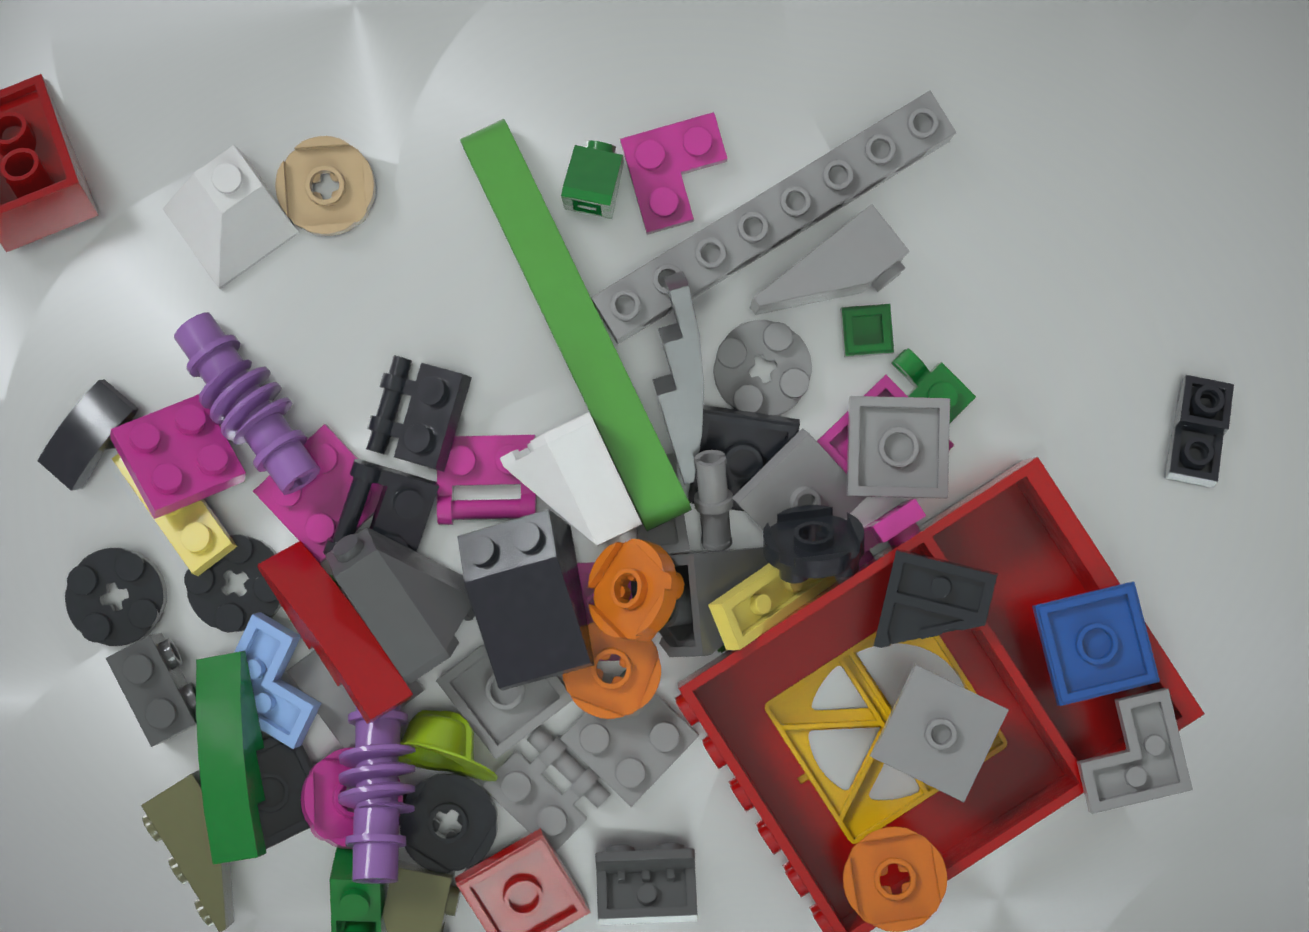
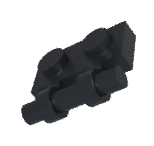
M393 355L389 372L383 373L379 387L384 389L376 416H370L367 429L371 430L366 449L385 455L390 436L399 438L394 454L395 458L444 472L472 377L421 363L416 381L408 380L407 377L412 360ZM402 394L411 396L404 423L401 424L394 421Z

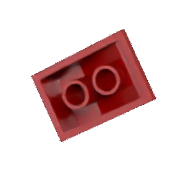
M42 74L0 90V244L7 253L98 216L86 178Z

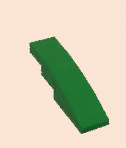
M244 650L196 660L198 762L204 815L213 864L258 858L267 853L257 807L258 803L265 801L256 754L257 750L264 748L246 652Z

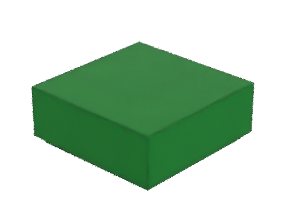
M890 304L841 307L844 357L894 353Z

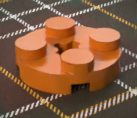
M631 539L625 543L615 542L604 549L599 555L589 575L588 588L594 589L593 598L595 605L589 604L591 617L598 628L611 637L645 642L652 640L670 618L676 600L681 597L684 591L683 577L675 571L671 557L661 546L641 539ZM636 581V595L629 601L631 590L628 587L629 582Z
M591 622L588 624L594 666L562 674L566 690L579 708L593 716L615 719L633 714L652 699L658 688L661 677V663L657 647L652 640L645 642L611 637L601 631L595 622ZM611 654H616L621 657L619 665L626 668V673L623 677L615 676L611 683L602 680L604 672L597 668V663L599 659L608 660Z
M886 827L867 834L852 848L844 866L843 884L848 902L865 922L885 931L901 932L919 927L937 911L946 893L947 871L941 854L924 836L907 828ZM894 863L898 865L900 872H908L910 876V882L902 884V893L896 895L892 894L890 886H881L880 876L888 873L887 865Z

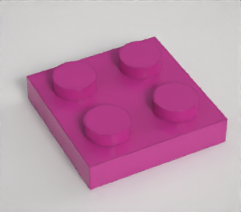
M199 394L111 429L110 439L154 519L245 482L246 472L230 443L222 435L220 425L210 418V409H206L199 402Z
M326 424L319 428L304 445L320 468L316 478L302 489L284 495L269 475L253 490L288 530L305 545L319 563L327 559L323 551L327 539L334 536L353 480L350 471L354 459H359ZM372 483L356 531L374 515L384 485Z

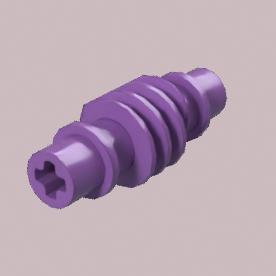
M209 312L198 314L183 323L175 332L174 339L189 359L186 366L189 374L193 377H201L206 383L199 394V402L206 409H210V418L216 424L221 425L222 435L227 440H232L234 445L247 442L256 455L253 461L255 468L259 472L267 471L284 495L294 493L309 484L319 474L320 468L304 447L307 436L302 430H292L283 417L291 409L292 401L286 397L272 402L282 389L280 384L272 382L262 386L269 378L270 370L264 366L249 371L252 361L243 360L237 352L240 348V342L237 337L225 335Z
M401 705L369 724L366 723L356 707V711L348 714V723L355 726V748L343 751L339 755L340 764L352 768L339 774V783L352 789L343 791L338 795L339 804L354 809L353 835H349L345 839V845L353 848L352 881L363 884L398 882L399 848L406 846V836L399 835V814L415 811V806L398 802V796L415 792L414 785L398 781V776L415 772V765L399 762L398 758L399 756L416 752V750L411 746L400 744V726L408 723V714L401 711Z

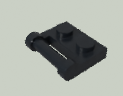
M354 459L350 471L353 480L334 536L327 539L323 551L324 555L333 550L335 544L343 537L355 534L372 483L384 486L369 528L417 552L439 488L437 482L365 460Z

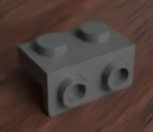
M663 843L657 845L655 850H635L634 847L629 845H614L606 848V852L595 853L598 925L697 921L695 849L684 848V845L679 843Z

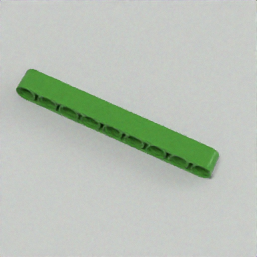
M501 119L461 138L460 142L646 531L652 530L691 511L692 508L505 119Z

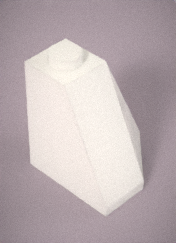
M589 412L531 440V443L527 444L528 448L521 451L516 449L500 458L505 469L596 546L607 542L608 546L615 542L625 543L631 539L638 538L634 529L641 526L642 522Z

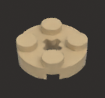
M331 136L309 138L294 147L295 150L288 155L285 162L281 163L275 182L279 205L292 222L299 228L318 236L340 235L362 224L368 217L369 210L374 203L376 182L370 164L360 151L344 140ZM328 173L332 181L339 182V190L332 192V198L323 200L321 193L313 192V184L320 183L322 179L321 174Z

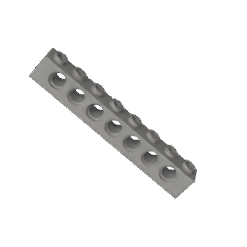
M930 90L591 297L615 341L617 344H620L673 311L664 281L665 276L683 271L689 285L691 298L694 299L949 143L956 134V131Z

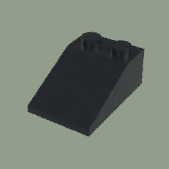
M547 509L457 536L464 583L500 690H507L594 666L572 531L568 523Z

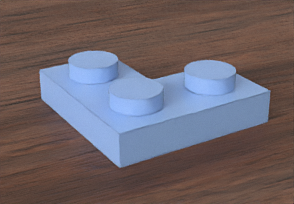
M261 612L252 614L235 652L244 650L246 652L261 730L294 749L302 745L321 706V702L281 679L301 636Z

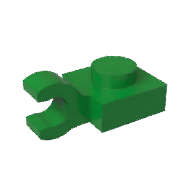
M909 348L907 350L904 349L891 362L915 387L907 395L908 397L950 398V423L976 398L942 362L929 371L922 360Z

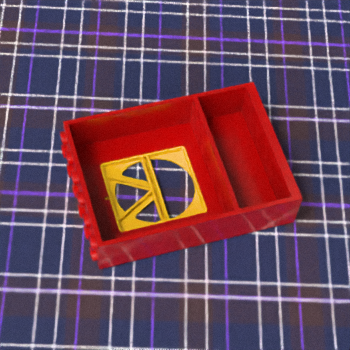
M1038 457L1022 460L919 527L921 530L897 546H889L876 554L873 559L859 567V571L853 576L839 578L833 585L741 650L726 651L677 683L681 694L675 697L676 704L691 727L700 722L707 732L708 736L702 739L703 746L718 769L727 764L734 774L735 778L728 781L731 785L730 788L746 812L755 807L762 819L755 823L758 827L757 830L773 855L781 850L786 855L789 861L782 865L785 873L801 898L808 893L813 897L816 903L809 908L823 932H870L876 928L872 924L865 922L851 907L843 884L844 866L852 848L867 834L886 827H902L924 836L941 854L946 867L948 881L1083 794L1084 790L1077 761L1126 750L1115 699L1162 688L1169 689L1179 731L1205 714L1146 622L1145 625L1160 682L1057 706L1032 606L1119 585L1120 582ZM897 549L998 573L987 621L984 626L966 630H955L934 637L918 638L899 643L918 646L938 655L953 668L965 689L1008 709L1005 719L964 802L917 779L915 781L919 786V791L912 795L890 800H876L869 797V793L884 765L883 762L872 758L870 754L885 726L892 707L864 666L857 652L874 646ZM841 666L868 708L814 710L812 702L825 678L835 667ZM880 727L848 790H843L834 784L819 768L810 748L808 738L810 731ZM896 863L887 865L888 873L880 876L881 886H890L892 894L902 893V884L910 882L909 873L900 872Z

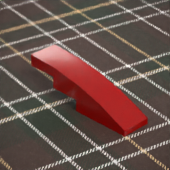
M301 541L258 564L257 568L308 649H315L337 686H344L367 724L412 697L413 693L358 612Z

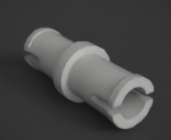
M706 450L696 454L694 457L698 492L694 495V506L697 512L700 513L702 547L709 551H721L729 548L733 543L729 510L733 507V493L727 489L725 465L727 462L725 454L719 450Z

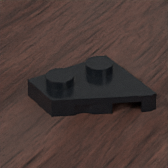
M897 549L874 646L883 648L918 638L925 639L950 631L984 626L987 621L998 573Z

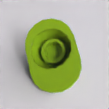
M422 710L409 722L400 744L415 748L416 752L399 756V762L415 765L417 768L459 773L485 781L497 780L498 776L495 772L474 761V731L470 723L459 713Z

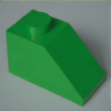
M588 140L586 147L574 146L561 193L565 210L612 219L624 165L623 155L615 153L616 146Z

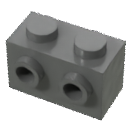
M162 633L152 634L106 658L151 747L163 743L197 725L196 686L192 682L187 683L179 667L182 665L181 656L169 638L165 640Z

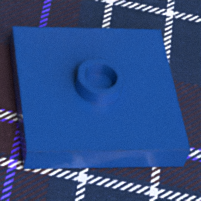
M1134 581L1032 606L1057 706L1160 682Z

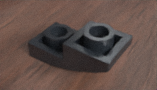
M1186 375L1183 378L1170 440L1165 473L1166 479L1207 487H1214L1219 478L1223 436L1229 430L1234 384Z
M105 379L98 380L67 415L37 461L69 490L83 489L103 452L107 449L115 448L110 439L111 429L132 421L139 409Z

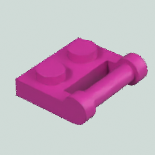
M455 436L445 471L437 470V484L439 485L437 491L438 525H453L454 520L517 519L537 513V495L505 469L500 460L502 456L516 449L521 451L528 448L527 444L531 443L530 441L535 439L536 436ZM521 485V499L454 500L453 486Z

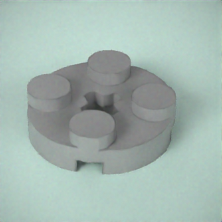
M754 320L733 329L720 344L713 367L716 387L727 404L736 410L775 416L786 413L798 403L808 389L812 373L810 353L801 337L785 323L769 320ZM763 355L765 361L775 362L777 369L770 373L771 381L763 383L759 376L751 378L748 369L755 366L754 357Z

